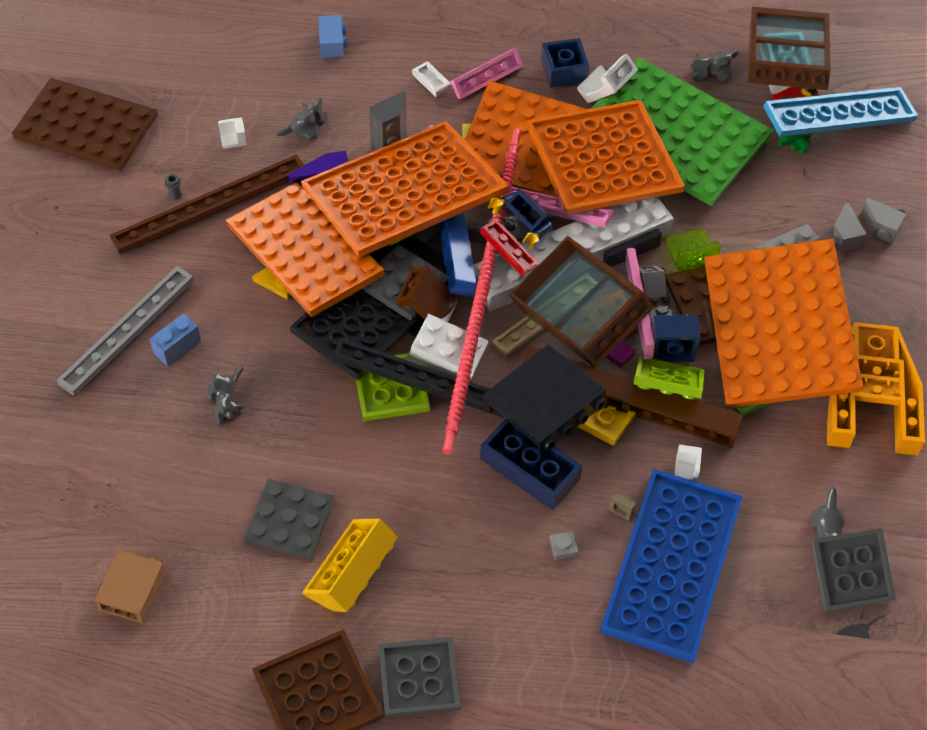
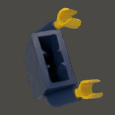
M521 189L503 196L501 199L493 197L488 205V209L494 208L492 213L495 215L499 214L502 206L508 207L533 232L528 233L522 241V244L524 242L530 244L528 250H532L538 240H541L552 230V223L550 221L553 217L534 198Z

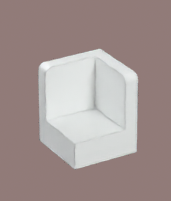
M242 117L218 121L223 149L247 146Z
M679 445L674 475L697 482L700 472L702 448Z

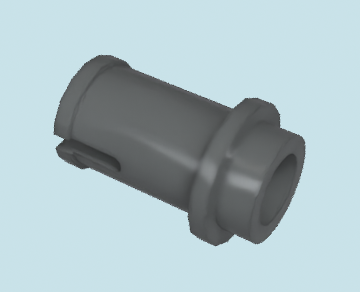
M170 174L165 179V186L168 188L169 197L173 200H177L182 196L180 189L181 179L176 174Z

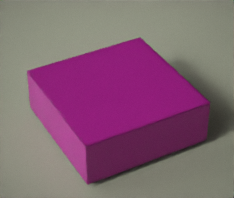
M621 341L606 357L621 368L635 355V350Z

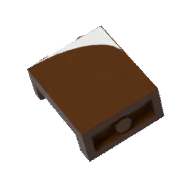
M425 265L411 269L396 303L400 307L410 305L424 320L430 314L448 322L455 311L459 298L455 294H451L449 288Z

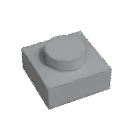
M573 531L550 535L549 540L555 560L578 556V548Z

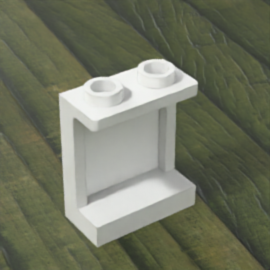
M628 54L622 55L607 71H605L602 65L598 66L577 87V90L587 103H591L601 97L616 93L638 68Z

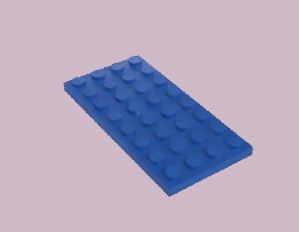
M653 469L599 633L694 664L743 496Z

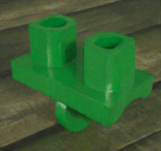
M813 133L782 136L777 144L779 148L791 145L793 151L797 150L799 154L807 152L808 146L811 145V141L806 139L811 138Z

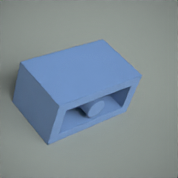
M341 15L318 16L321 58L344 56L343 48H347V37H343V34H346V23H342Z
M184 313L150 338L153 354L167 367L201 341L198 325Z

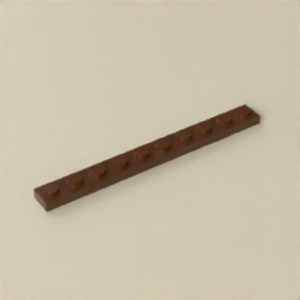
M296 154L110 235L111 241L118 253L122 254L289 181L288 174L303 167L304 164Z

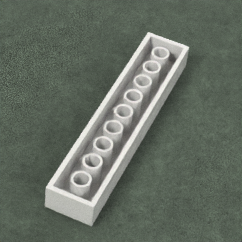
M655 197L606 208L614 210V217L606 228L576 221L550 232L541 240H538L532 250H528L530 246L528 242L521 245L540 264L568 236L603 261L606 250L652 230L659 229L662 237L671 234L674 218L659 198ZM501 254L497 255L495 267L493 268L491 286L486 302V308L489 312L514 302L509 294L530 274L528 273L522 277ZM580 259L558 282L592 267ZM483 261L473 265L476 287Z

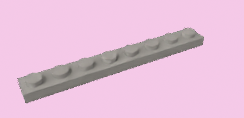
M176 266L57 379L58 385L73 396L79 393L194 282L193 276Z

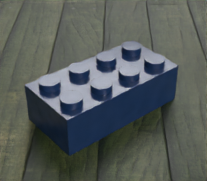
M506 419L481 444L480 459L551 510L561 502L581 479L582 464L557 447L546 451L541 456L538 455V446Z

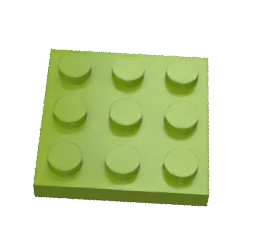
M409 353L393 356L407 360ZM366 372L358 381L356 380L363 422L430 412L428 395L425 391Z
M639 356L634 384L645 390L653 388L668 395L677 393L682 394L687 399H701L705 369L654 358L644 359V356Z

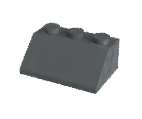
M405 91L369 107L370 138L373 151L406 138L407 113Z

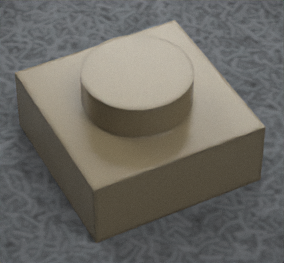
M615 492L611 498L609 510L629 521L634 514L636 503L630 497Z

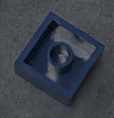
M580 38L542 43L541 62L550 88L579 84L589 76L590 65Z
M663 314L654 316L651 328L655 348L652 358L668 362H695L700 342L698 315Z

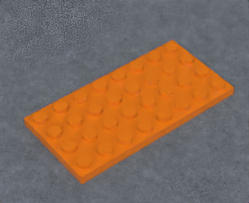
M297 182L226 220L228 227L311 317L385 276L384 269L369 254L362 257L357 256Z

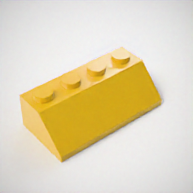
M380 518L353 519L302 594L333 612H348L354 607L355 600L360 593L368 586V581L372 575L380 568L386 554L393 549V544L398 536Z

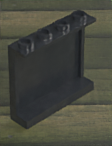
M549 344L482 395L484 409L488 413L494 410L497 411L538 446V455L540 456L546 451L552 450L557 442L562 438L568 437L577 426L584 424L592 414L602 410L606 404V389Z

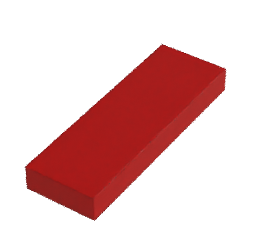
M497 219L481 227L479 232L522 277L539 265L537 260Z

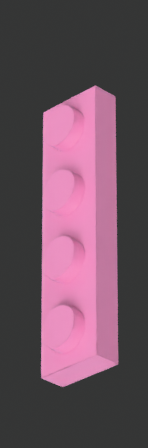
M514 48L450 82L457 98L462 99L487 86L489 81L494 82L524 65L517 48Z

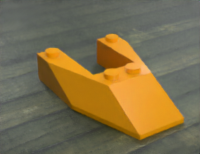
M854 322L852 333L863 391L830 395L827 420V446L850 448L856 434L855 401L894 405L895 453L918 456L925 443L923 384L901 332L895 326Z

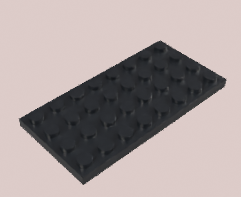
M411 235L393 245L389 244L370 254L379 263L400 244L446 274L444 255L415 235ZM360 289L313 317L307 312L304 313L290 326V332L358 381L366 371L333 361L340 338L387 353L423 318L417 314L410 321Z

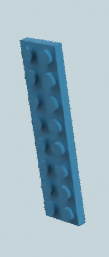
M901 87L766 101L763 106L779 137L913 122L918 117Z

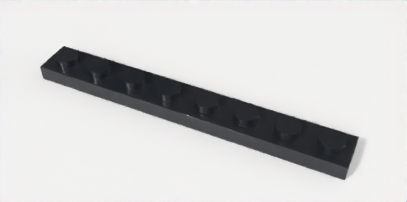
M340 338L333 361L452 400L457 377ZM469 381L467 395L465 396L466 400L464 401L465 405L487 412L483 407L482 395L490 388ZM495 410L490 413V414H493V415H496V416H499V417H502V418H503V416H501V415H500L497 411H495Z

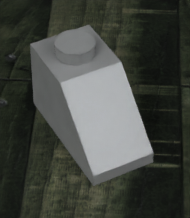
M870 198L866 199L862 210V215L872 235L892 244L902 227L906 214Z
M849 203L844 205L830 234V239H834V244L839 253L862 247L866 237V233Z
M656 265L639 267L644 293L650 301H659L660 297H666L665 271Z

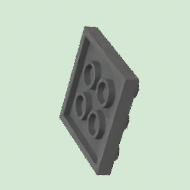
M398 244L378 263L384 269L385 276L362 288V290L412 321L418 313L410 305L400 307L396 303L411 269L427 265L445 285L448 284L447 274Z
M268 479L245 534V543L312 560L333 506L334 496Z
M882 528L811 539L824 611L896 600Z
M452 637L379 644L385 718L460 711Z

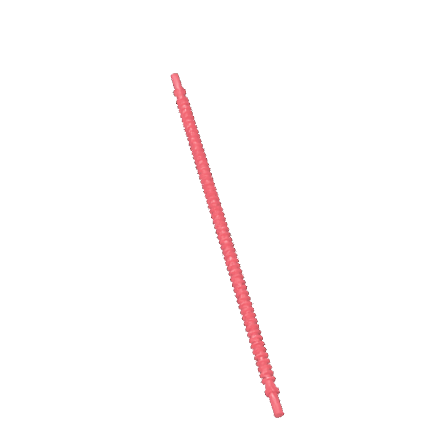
M518 128L513 131L501 178L509 186V192L497 197L499 199L511 193V185L513 184L512 181L517 166V153L520 148L521 130ZM502 206L499 214H493L491 221L497 219L504 225L507 207ZM488 240L482 259L481 272L479 273V281L477 282L472 311L470 313L471 316L461 354L462 357L460 358L461 362L459 363L455 380L456 384L454 385L455 389L453 390L454 394L451 400L452 405L449 407L450 411L447 417L449 423L446 425V437L443 446V453L445 454L452 453L454 439L458 434V424L461 422L464 410L465 396L467 395L469 379L471 378L472 364L474 363L480 328L482 326L481 323L483 322L487 297L491 286L493 268L495 267L496 254L498 253Z

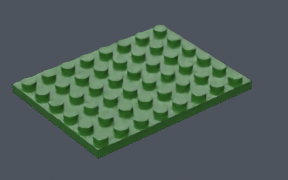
M639 57L634 62L638 70L616 93L601 97L591 109L641 100L685 185L684 191L713 206L772 136L774 129Z

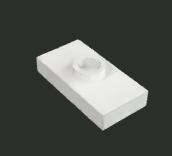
M428 61L412 69V75L435 97L451 89V83Z

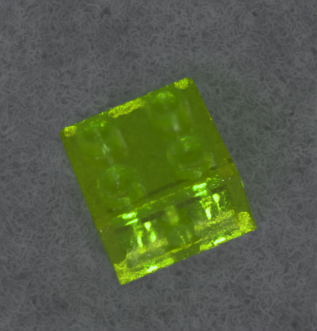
M703 228L665 236V242L677 271L705 265L704 257L720 254L721 246L719 241L710 242Z

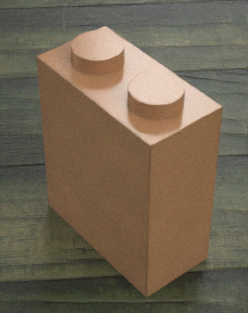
M118 550L94 600L98 611L144 624L166 575L163 563L154 557L145 558L133 551L124 552Z

